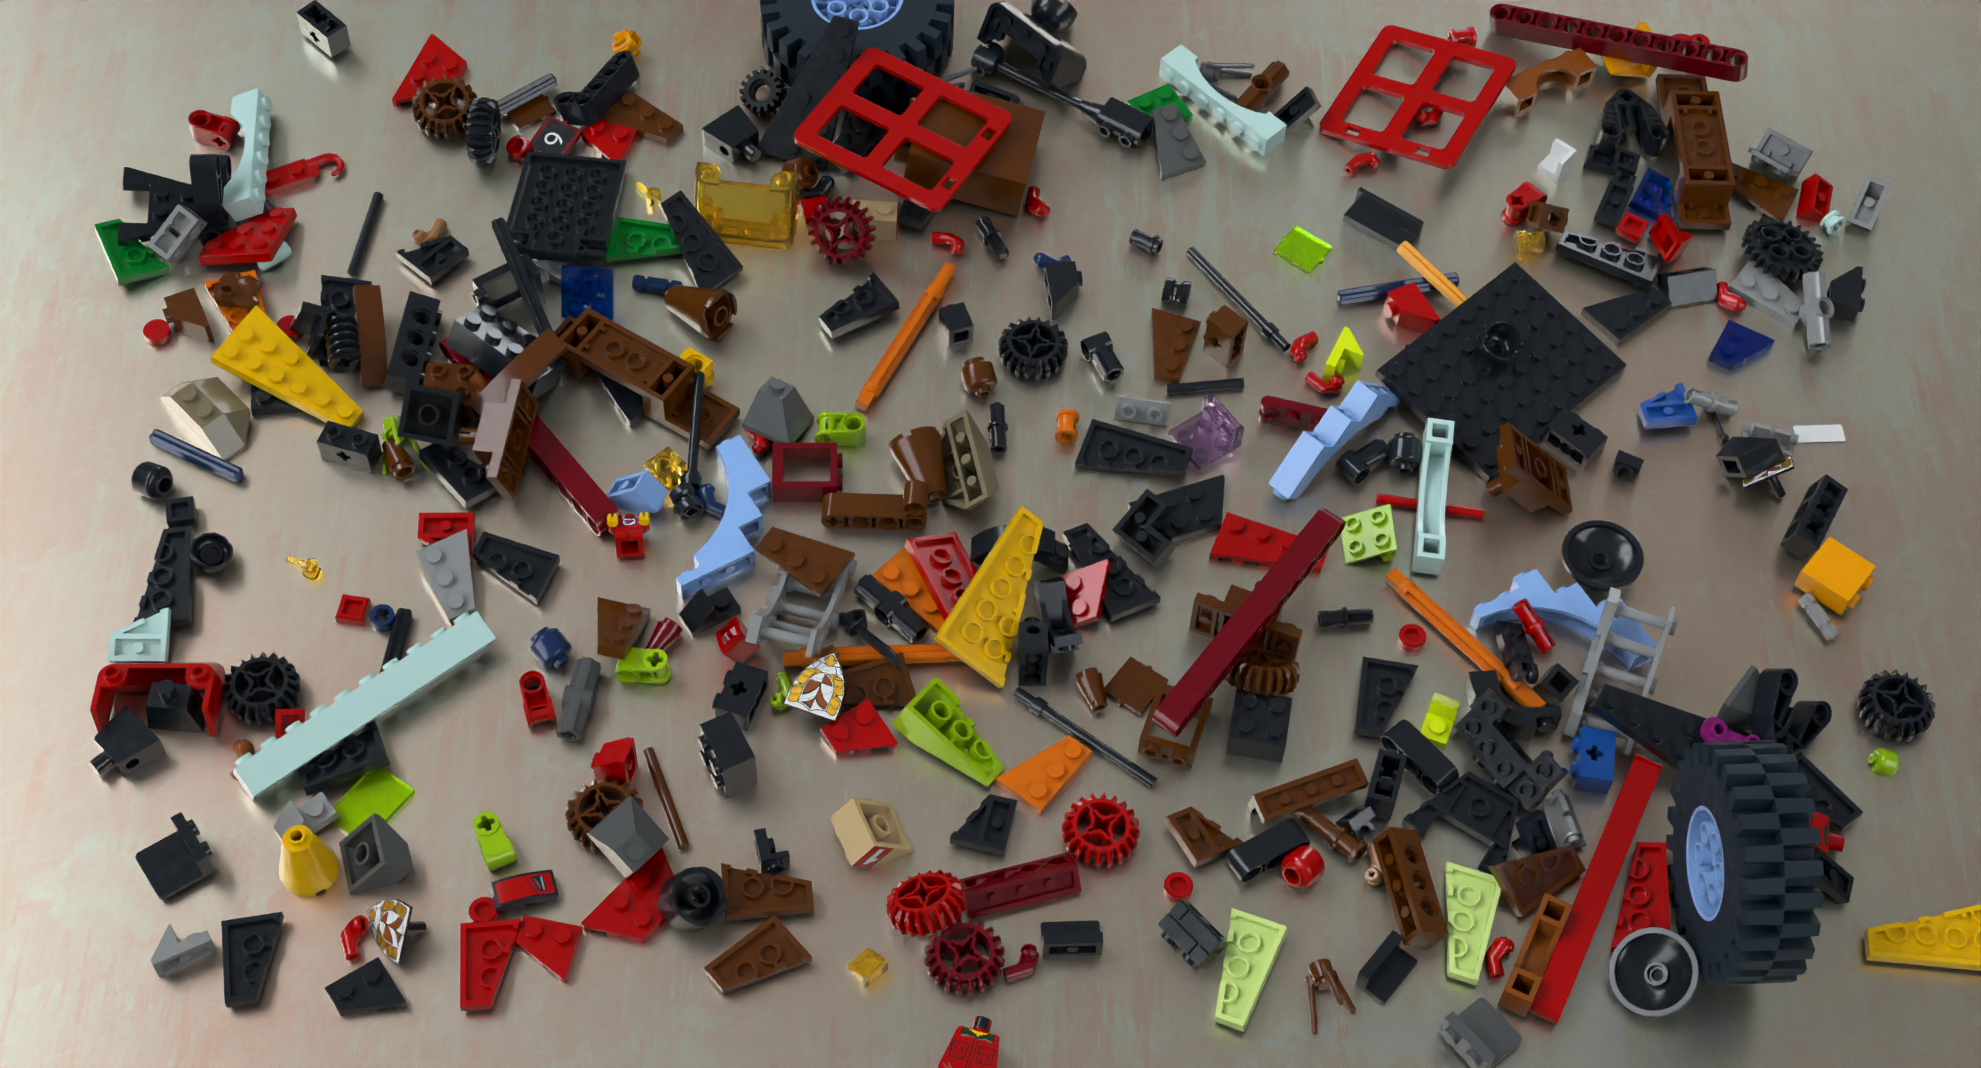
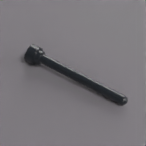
M700 370L694 374L687 470L680 477V484L692 483L696 491L702 485V477L697 468L705 374Z

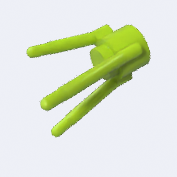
M392 415L384 419V432L381 434L383 442L394 438L396 444H400L405 439L397 436L401 416ZM408 439L419 457V450L421 449L414 439ZM383 451V474L387 475L388 465Z

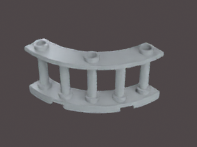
M853 558L840 574L835 589L829 588L823 595L824 598L831 599L825 612L787 603L785 599L786 594L793 590L817 595L785 571L778 568L777 573L781 575L778 586H771L765 599V605L768 607L766 609L760 608L751 615L745 642L759 644L768 638L807 648L805 657L811 658L816 654H820L831 628L836 629L840 615L838 609L848 578L855 574L857 560ZM785 613L817 621L819 624L811 629L778 621L777 617Z
M1611 587L1596 630V634H1599L1600 637L1596 635L1593 637L1563 734L1573 737L1577 728L1582 726L1615 731L1616 737L1627 740L1624 754L1629 756L1632 746H1639L1637 742L1610 723L1588 716V713L1583 711L1585 705L1590 706L1597 694L1594 693L1595 690L1590 689L1593 677L1602 675L1641 688L1640 696L1646 698L1648 694L1653 695L1658 683V679L1654 678L1664 645L1668 635L1674 636L1679 620L1674 619L1676 611L1674 607H1670L1667 618L1664 619L1624 606V602L1619 601L1622 590ZM1619 616L1662 629L1656 648L1614 635V631L1609 630L1613 617L1619 618ZM1609 645L1652 658L1646 678L1604 665V661L1599 660L1603 646L1609 647Z

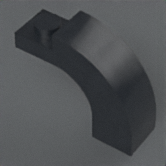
M1008 524L986 529L971 538L970 561L981 566ZM1043 527L1037 553L1034 554L1033 561L1062 573L1068 569V546L1055 540V531Z
M1053 577L1033 581L1038 617L1040 622L1047 623L1048 649L1050 653L1057 654L1079 650L1078 644H1083L1082 634L1075 628L1071 619L1065 580L1061 577Z
M1496 670L1468 672L1464 688L1469 706L1489 687L1496 688L1500 692L1497 695L1504 703L1513 707V710L1498 724L1502 725L1513 739L1531 741L1534 732L1537 730L1549 732L1557 729L1562 717L1560 706L1523 707L1517 705L1503 694Z

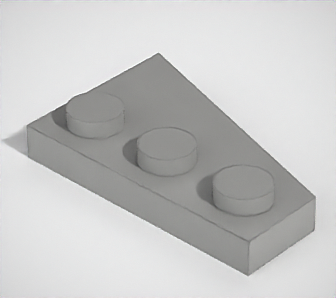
M1749 261L1729 285V292L1742 297L1746 303L1794 329L1801 321L1799 308L1804 303L1778 277L1774 279L1771 272L1764 274V268H1755L1756 262Z
M467 529L416 551L450 624L454 623L453 621L465 612H468L469 615L476 612Z

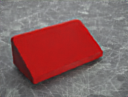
M1816 173L1805 179L1801 186L1796 216L1801 219L1821 223L1822 219L1829 213L1833 186Z

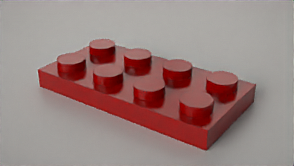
M956 532L907 538L905 547L945 622L977 570L972 561H970L971 559Z

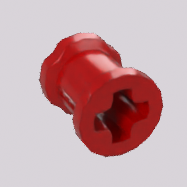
M1469 26L1465 30L1455 31V29H1449L1447 40L1476 47L1477 34L1473 26Z

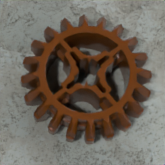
M442 75L441 80L433 77L432 83L424 81L423 88L417 87V95H413L411 110L414 113V121L418 123L420 130L425 129L428 136L434 133L437 139L441 135H445L447 140L451 134L458 138L460 131L466 133L470 103L474 98H477V94L473 92L470 84L465 85L463 79L456 82L454 76L450 80H446V77ZM459 99L462 100L465 104L463 110L460 109L459 105L457 104V101ZM428 105L432 107L434 112L432 116L426 112Z
M1249 648L1226 676L1225 680L1231 686H1236L1238 690L1243 689L1246 692L1256 693V695H1286L1294 692V689H1296L1300 677V667L1298 662L1292 657H1288L1285 653L1280 654L1267 648Z
M604 777L602 783H597L593 778L592 786L590 787L582 783V792L574 791L573 800H568L567 803L568 810L565 816L566 820H568V831L572 832V838L575 841H580V845L583 848L590 845L593 853L598 847L589 838L587 833L606 818L603 816L602 808L608 816L630 795L643 808V801L641 798H638L636 789L631 790L628 782L620 785V780L617 777L612 783H609L606 777Z

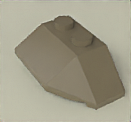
M218 377L181 382L160 396L161 400L217 457L228 461L246 449L250 409Z
M964 410L943 422L941 442L946 493L942 498L946 505L969 511L991 499L999 488L988 443L970 413Z

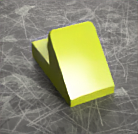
M1344 326L1326 361L1322 379L1331 380V377L1336 375V373H1342L1344 366L1358 371L1361 370L1364 354L1350 328Z
M1434 693L1420 732L1435 747L1444 750L1461 702Z

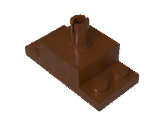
M511 379L510 386L505 391V403L485 401L478 429L462 427L460 431L465 432V434L459 433L461 444H473L472 451L486 467L487 479L504 500H515L539 405L522 379Z
M1509 422L1499 426L1501 438L1499 439L1500 445L1496 446L1500 477L1486 483L1489 495L1494 498L1497 495L1506 493L1531 513L1548 505L1562 515L1573 512L1566 467Z
M1260 581L1255 583L1254 588L1258 585ZM1231 584L1224 601L1218 600L1215 596L1197 592L1193 603L1189 630L1214 639L1252 591ZM1282 607L1250 648H1267L1280 654L1285 653L1296 661L1303 630L1291 623L1280 622Z

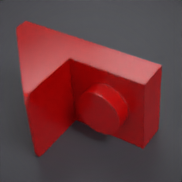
M1662 213L1649 231V235L1662 258L1668 263L1679 257L1694 237L1693 234L1678 230L1671 217Z

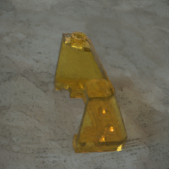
M697 162L694 207L724 243L771 249H786L793 244L800 214L797 172H778L772 176L770 185L720 180L721 172L718 166L712 163Z

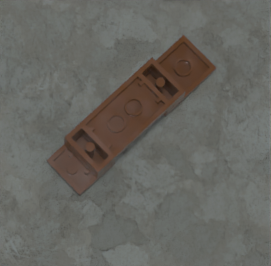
M1657 74L1655 81L1661 118L1669 129L1670 135L1675 136L1680 173L1673 190L1679 228L1729 230L1732 223L1728 204L1736 184L1719 91H1708L1705 76Z
M588 307L577 319L569 315L554 331L568 349L561 355L568 360L565 371L581 379L590 368L595 369L642 395L644 414L689 439L695 374L694 365ZM705 389L703 392L699 445L710 450L740 415V408Z

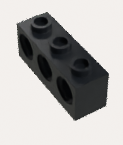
M1827 474L1810 485L1780 546L1800 560L1818 550L1848 489Z

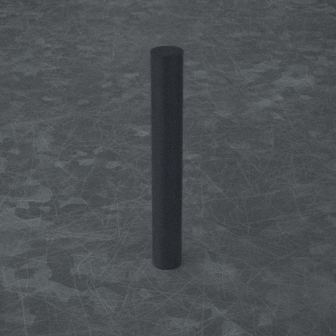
M1234 378L1166 384L1165 390L1166 395L1239 389L1244 388V379Z

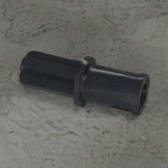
M988 216L980 217L975 222V227L983 236L984 244L992 249L998 260L1008 257L1010 252L1002 241V233L995 229Z
M1000 402L991 403L989 405L990 423L987 425V430L990 432V451L1001 454L1007 451L1006 431L1008 430V425L1005 423L1004 405Z
M1342 607L1340 610L1318 611V626L1320 629L1329 627H1343L1347 629L1348 625L1370 624L1374 620L1373 610L1369 608L1347 610L1346 607Z

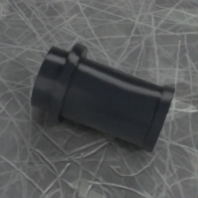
M1134 229L1130 235L1129 244L1148 250L1149 254H1158L1163 246V240L1158 235L1151 236L1138 229Z

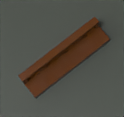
M1356 758L1253 794L1247 807L1250 813L1257 811L1262 824L1364 789L1369 783Z

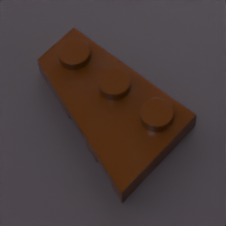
M1732 163L1736 184L1732 194L1741 201L1747 200L1755 206V211L1761 216L1766 214L1776 222H1778L1779 218H1782L1784 221L1799 189Z

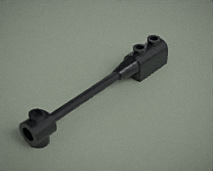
M992 42L987 46L980 44L973 53L971 66L978 68L974 72L978 76H984L986 73L995 76L1000 71L1078 109L1081 114L1095 123L1100 135L1109 137L1113 134L1119 137L1118 140L1124 147H1130L1132 144L1141 147L1152 133L1153 116L1116 98L1110 97L1105 105L1080 100L1059 89L1045 91L1039 86L1041 80L1004 63V50L996 42Z

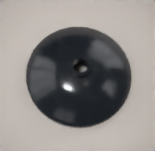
M1592 520L1578 524L1567 533L1561 547V558L1567 572L1580 584L1597 591L1609 592L1611 587L1619 590L1628 587L1638 578L1644 564L1643 550L1638 540L1624 527L1609 521Z
M1658 927L1643 928L1626 936L1615 948L1609 963V981L1615 996L1626 1008L1645 1017H1665L1681 1010L1694 996L1700 978L1699 962L1689 943L1677 933ZM1657 971H1662L1663 978L1655 981L1654 974Z

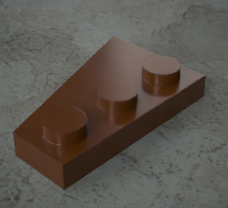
M629 89L602 118V120L635 129L641 138L668 145L684 131L682 123Z
M1152 308L1154 379L1169 384L1180 383L1200 330L1201 321Z
M772 527L755 547L757 552L820 598L823 597L855 557L854 552Z
M598 597L597 654L625 660L650 619L651 609L641 607L638 604H627Z
M903 652L897 654L900 662L899 669H896L887 658H882L843 670L845 696L842 706H857L866 699H869L873 706L905 707L916 696Z
M1566 845L1488 866L1515 915L1519 917L1524 916L1538 906L1545 893L1553 895L1586 871L1573 845Z
M721 863L722 880L726 887L724 888L725 898L727 897V905L724 910L725 921L772 917L773 915L786 916L814 913L811 881L779 874L771 876L758 873V870L749 868L741 870L731 868L729 864Z
M773 915L705 966L704 973L724 994L811 962L812 956L781 921Z

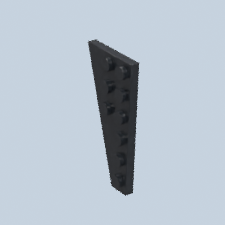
M1608 684L1600 687L1589 708L1675 770L1679 762L1685 761L1683 753L1687 748H1693L1694 743L1705 742L1700 735V728L1707 718ZM1727 726L1728 730L1743 736L1751 735V733Z

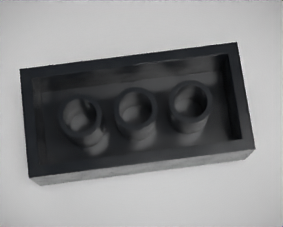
M485 302L454 320L446 345L492 378H495L537 337L518 326L515 321L510 320L497 311L495 307ZM562 356L557 358L547 367L548 371L528 387L535 399L559 384L568 362L567 359Z

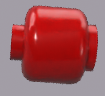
M1306 845L1299 846L1283 859L1281 865L1282 875L1289 885L1300 889L1308 888L1324 874V860L1321 854L1314 848Z

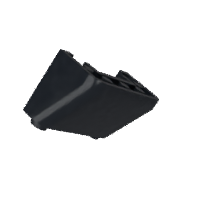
M998 1L990 5L979 31L978 40L987 45L992 43L994 39L997 41L1004 40L1005 36L1008 35L1038 58L1034 69L1040 71L1042 81L1039 82V86L1047 92L1082 79L1087 63L1081 52L1029 13L1005 1Z

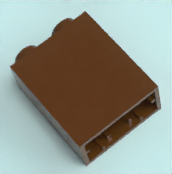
M962 89L1008 111L1012 116V121L1009 128L952 199L1018 216L1046 111ZM916 97L911 98L909 106L916 99ZM939 100L919 123V126L962 147H967L987 121L945 100ZM987 131L983 138L989 141L994 134ZM908 141L900 146L894 156V162L906 165L903 178L928 190L934 189L953 165L952 162ZM947 181L943 187L949 190L954 183Z

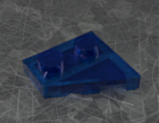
M1648 167L1628 207L1654 221H1657L1661 213L1669 215L1675 223V217H1672L1671 213L1673 197L1670 194V178Z
M1729 320L1708 361L1733 371L1740 367L1743 362H1749L1756 358L1759 352L1765 349L1767 351L1770 350L1775 340Z

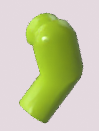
M785 671L775 676L779 691L775 693V697L772 695L770 697V704L776 710H784L788 707V705L784 704V701L792 686V682Z

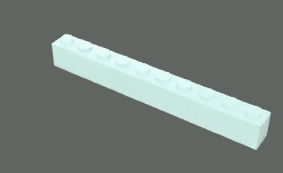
M478 611L471 615L468 612L463 613L453 621L455 625L448 630L442 627L431 634L430 638L432 640L422 645L419 642L406 651L408 655L400 661L396 657L382 666L384 671L374 676L371 673L358 682L360 686L352 692L346 689L334 697L336 702L326 708L324 704L310 713L311 718L304 723L298 720L285 729L287 734L281 738L276 739L273 736L260 745L262 750L253 756L248 752L235 761L237 766L234 767L233 774L253 801L296 773L300 767L325 751L331 750L351 734L357 733L366 727L368 723L377 720L493 644L496 637Z

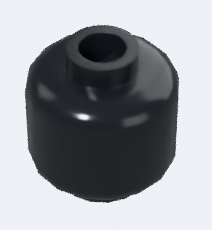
M1410 432L1397 433L1394 435V438L1388 441V464L1396 468L1397 472L1411 473L1413 468L1420 465L1422 442L1415 437V434Z
M146 461L138 465L133 471L131 485L138 495L159 500L171 491L173 476L167 467Z

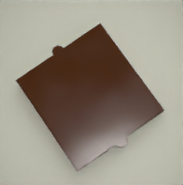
M541 94L505 115L507 121H511L520 132L545 120L548 115L553 116L557 114V112L549 102L548 96Z
M1130 656L1104 687L1105 694L1117 701L1120 707L1125 706L1141 716L1152 703L1159 682L1167 684L1168 679L1152 670V666H1146Z

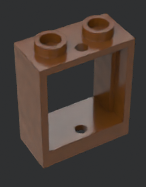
M1159 682L1140 736L1138 752L1143 753L1149 758L1169 761L1178 767L1186 766L1192 768L1211 713L1213 698H1209L1194 716L1199 721L1189 747L1150 735L1154 725L1151 722L1154 712L1174 688V686Z

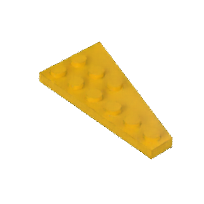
M257 305L211 356L212 364L325 423L331 421L355 428L363 418L364 411Z
M1023 506L1017 509L934 637L936 642L999 689L1004 687L1006 667L1010 663L1012 654L1010 651L1014 636L1017 634L1026 598L1025 590L1027 582L1031 577V566L1034 554L1037 553L1044 525L1041 519Z
M1981 904L1943 912L1942 915L1929 917L1928 915L1919 917L1917 920L1902 923L1900 921L1867 928L1864 933L1866 960L1981 971Z

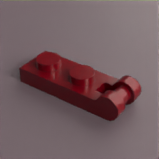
M1267 395L1261 399L1258 418L1262 423L1268 424L1275 421L1289 426L1314 430L1328 409Z

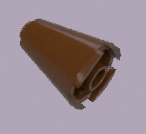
M673 285L664 295L666 308L707 339L720 340L733 325L730 322L732 314H737L735 295L727 290Z
M925 426L911 429L912 435L903 437V434L896 436L890 441L888 446L890 453L908 481L920 480L927 484V504L940 502L942 496L946 493L942 442L939 430L937 431L936 427Z

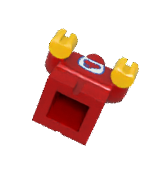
M640 512L639 518H635L633 514H627L624 519H618L617 514H614V516L608 514L607 525L609 532L615 535L617 558L644 557L643 534L650 530V514L645 512L643 515V512Z

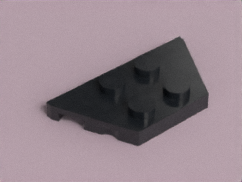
M1224 475L1157 494L1156 496L1168 504L1172 511L1157 531L1174 544L1220 530L1223 514ZM1136 501L1128 503V510Z

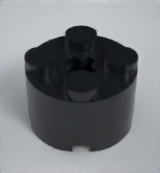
M687 868L666 880L660 890L657 907L671 926L685 932H691L715 922L723 914L727 905V897L725 898L724 891L726 887L722 878L710 868Z

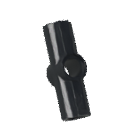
M872 574L864 575L854 587V593L873 609L875 616L883 625L887 627L892 625L911 643H918L924 638L929 630V624L910 608L907 599L896 590L891 592Z

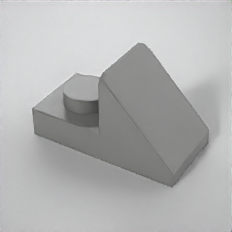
M1867 175L1847 222L1871 231L1891 183Z
M320 792L298 808H296L291 800L288 801L275 823L274 829L281 839L285 831L295 825H304L313 833H316L339 818L325 795Z
M169 924L151 958V962L160 978L217 953L207 930L201 933H193L186 937L185 940L179 942L171 924Z

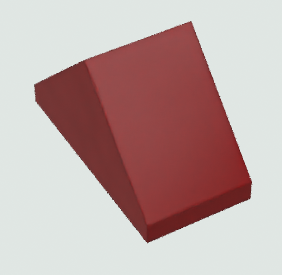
M737 616L732 618L715 634L720 651L734 662L743 663L761 647L759 644L745 642L748 629Z

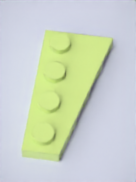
M1447 862L1445 865L1446 927L1449 933L1446 936L1447 977L1477 985L1501 888L1493 875Z
M1232 908L1230 929L1228 930L1227 937L1229 944L1224 956L1222 980L1220 982L1215 1013L1217 1023L1244 1032L1287 935V926Z

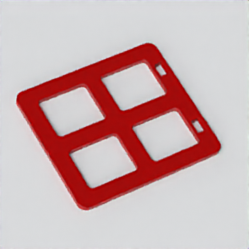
M1395 25L1385 26L1320 121V131L1325 135L1437 168L1452 169L1456 166L1516 70V61L1508 56ZM1394 44L1433 54L1417 81L1412 85L1374 75V72ZM1454 60L1493 70L1479 95L1472 102L1433 91L1450 63ZM1363 90H1370L1403 100L1384 131L1379 132L1342 121ZM1422 107H1429L1463 117L1462 122L1444 149L1433 148L1402 138ZM1350 130L1359 133V135L1355 136L1346 132ZM1418 150L1429 153V156H1423L1416 152Z
M871 47L867 48L795 130L794 142L798 146L931 212H939L944 209L1009 128L1012 116L1002 108L878 48ZM874 69H881L922 89V92L902 115H897L854 94ZM939 100H945L987 121L967 147H962L919 126V123ZM839 110H846L888 131L867 157H861L819 136L820 132ZM987 131L994 134L989 141L983 138ZM904 142H911L953 163L934 189H925L884 168L885 164ZM947 181L954 183L949 190L943 187Z

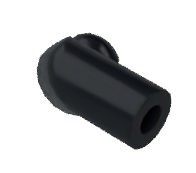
M828 175L822 176L815 188L802 189L803 199L824 196L826 199L835 186L834 179Z

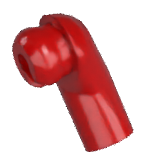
M1433 108L1430 112L1423 110L1421 113L1420 110L1414 121L1421 127L1436 125L1444 112Z
M1030 186L1026 198V209L1036 216L1039 215L1041 218L1047 217L1050 213V207L1039 198L1040 189L1036 186Z
M1717 283L1719 305L1733 312H1743L1747 306L1746 301L1742 297L1730 293L1728 283Z
M1314 331L1300 336L1292 342L1290 354L1293 355L1295 362L1307 359L1308 355L1305 352L1307 347L1318 343V336Z
M356 916L341 932L340 937L346 960H356L361 956L358 942L364 936L369 926V921L365 916Z

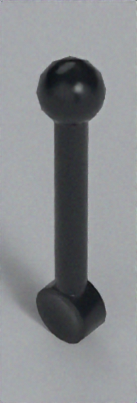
M1713 411L1710 414L1719 432V441L1725 444L1729 441V436L1724 433L1717 414Z

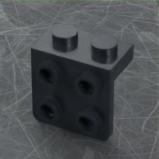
M182 812L171 817L176 832L141 850L135 856L137 863L161 900L169 898L215 872L210 858L214 855L206 841L199 842L196 836L200 835L196 824L192 819L186 821Z

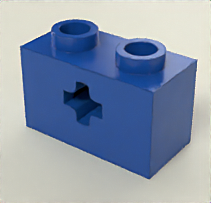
M1582 726L1578 736H1573L1571 753H1575V761L1571 762L1569 777L1574 778L1573 789L1608 794L1614 779L1615 731Z

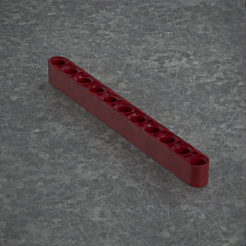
M1496 4L1490 9L1491 30L1499 36L1570 50L1580 47L1585 53L1731 82H1740L1747 76L1748 55L1740 49L1508 4Z
M448 337L439 342L443 355L451 364H473L446 345ZM480 369V373L490 383L494 378ZM536 414L527 454L594 533L600 536L609 530L607 525L608 514H611V516L617 514L618 519H622L619 510Z
M1323 507L1315 513L1161 702L1152 716V723L1174 737L1180 735L1338 539L1346 525V521Z

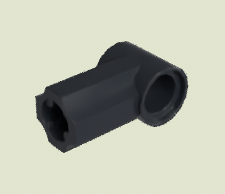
M1106 331L1080 341L1084 358L1087 361H1092L1103 381L1111 383L1117 381L1124 374V368L1114 353L1112 340Z
M1375 439L1355 452L1353 450L1346 451L1339 457L1335 466L1353 485H1357L1367 478L1371 470L1388 460V445L1382 439Z

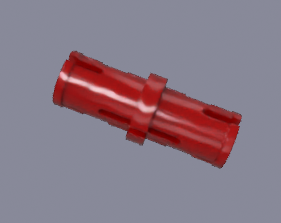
M1526 598L1516 602L1512 606V610L1524 626L1523 631L1525 634L1530 635L1539 652L1542 654L1553 649L1556 643L1544 627V620L1537 616Z

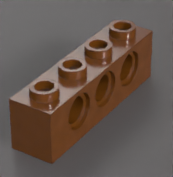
M1389 827L1373 840V844L1398 928L1403 937V945L1431 948L1449 935L1417 830Z

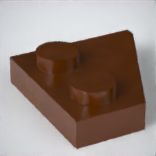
M1188 807L1168 815L1165 820V824L1194 868L1225 856L1234 847L1243 843L1238 837L1233 840L1221 832L1220 825L1206 819L1202 813L1193 807Z

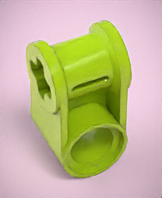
M825 411L817 415L816 421L819 427L818 432L815 434L816 443L837 442V446L858 447L866 441L865 418L861 414Z
M632 647L625 660L618 659L615 670L616 679L624 683L660 685L666 683L672 675L668 664V657L661 649Z
M488 811L478 814L474 818L473 828L488 870L493 871L516 861L517 856L509 837L506 836L497 815Z

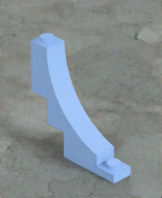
M1357 380L1340 406L1330 405L1313 432H1302L1268 482L1274 488L1273 493L1283 500L1298 499L1319 470L1350 438L1370 423L1380 419L1388 407L1397 408L1401 400L1382 384Z
M740 435L732 439H726L716 446L717 461L724 472L729 488L728 501L716 531L707 543L693 555L695 569L687 570L676 577L677 591L682 600L695 595L701 588L706 590L755 566V552L747 538L764 531L763 515L755 504L772 496L771 480Z

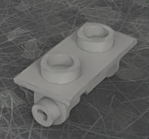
M1125 394L1123 396L1118 395L1115 419L1167 426L1170 402L1126 397Z
M1755 420L1744 422L1741 437L1776 438L1782 452L1790 455L1792 458L1794 446L1799 438V435L1794 434L1795 431H1787L1780 428L1772 430L1770 429L1771 426L1757 423Z
M1562 789L1554 790L1551 798L1543 800L1542 806L1557 848L1566 845H1573L1574 849L1586 847V842L1569 795L1563 793Z

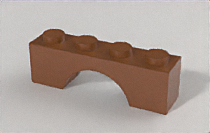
M1580 47L1572 51H1566L1556 58L1548 59L1540 65L1527 68L1523 72L1511 76L1498 99L1513 116L1519 115L1534 108L1538 89L1542 86L1560 85L1574 91L1592 83L1597 65Z
M1547 893L1544 894L1500 997L1498 1006L1526 1017L1572 909V904Z

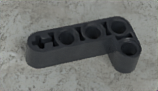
M621 51L612 56L581 92L568 91L558 94L553 99L561 121H567L569 125L590 126L598 123L640 76L632 52Z

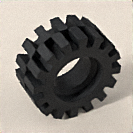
M760 69V73L757 70L752 71L754 76L751 77L748 74L746 76L748 79L747 83L745 81L741 83L744 89L740 88L739 93L743 95L740 96V99L744 103L743 105L753 114L759 117H763V115L771 117L770 113L772 112L775 115L777 113L776 109L780 108L781 102L784 101V94H788L787 89L784 88L786 85L772 71H766L765 69ZM763 85H769L771 87L769 98L763 102L757 101L755 96L757 90Z

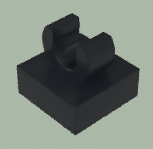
M1619 450L1614 463L1618 464L1614 469V476L1617 477L1621 469H1627L1629 471L1627 481H1632L1634 471L1640 472L1644 460Z
M1370 806L1356 807L1335 823L1338 827L1345 826L1350 835L1358 841H1362L1364 838L1360 833L1361 827L1365 829L1366 833H1373L1375 828L1369 820L1376 815Z

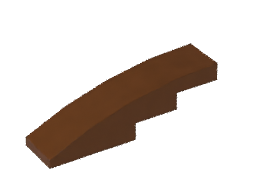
M354 285L352 291L355 307L354 318L357 322L358 343L360 344L361 359L358 362L360 384L363 387H383L388 370L380 285Z
M548 328L517 355L470 404L471 408L481 417L485 401L505 403V391L509 388L511 379H522L528 388L548 371L547 367L568 350L567 346Z

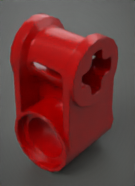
M195 110L188 117L192 137L196 142L215 146L222 150L230 148L231 139L240 131V125L234 119L205 110Z
M1525 181L1519 188L1507 195L1505 200L1506 208L1502 211L1501 218L1504 223L1517 226L1526 220L1531 200L1546 203L1548 196L1530 182Z
M538 671L524 673L519 680L528 728H533L534 724L549 720L557 722L544 676ZM532 686H538V687H539V688L536 689V690H532V691L528 690V689H529L530 687H532Z

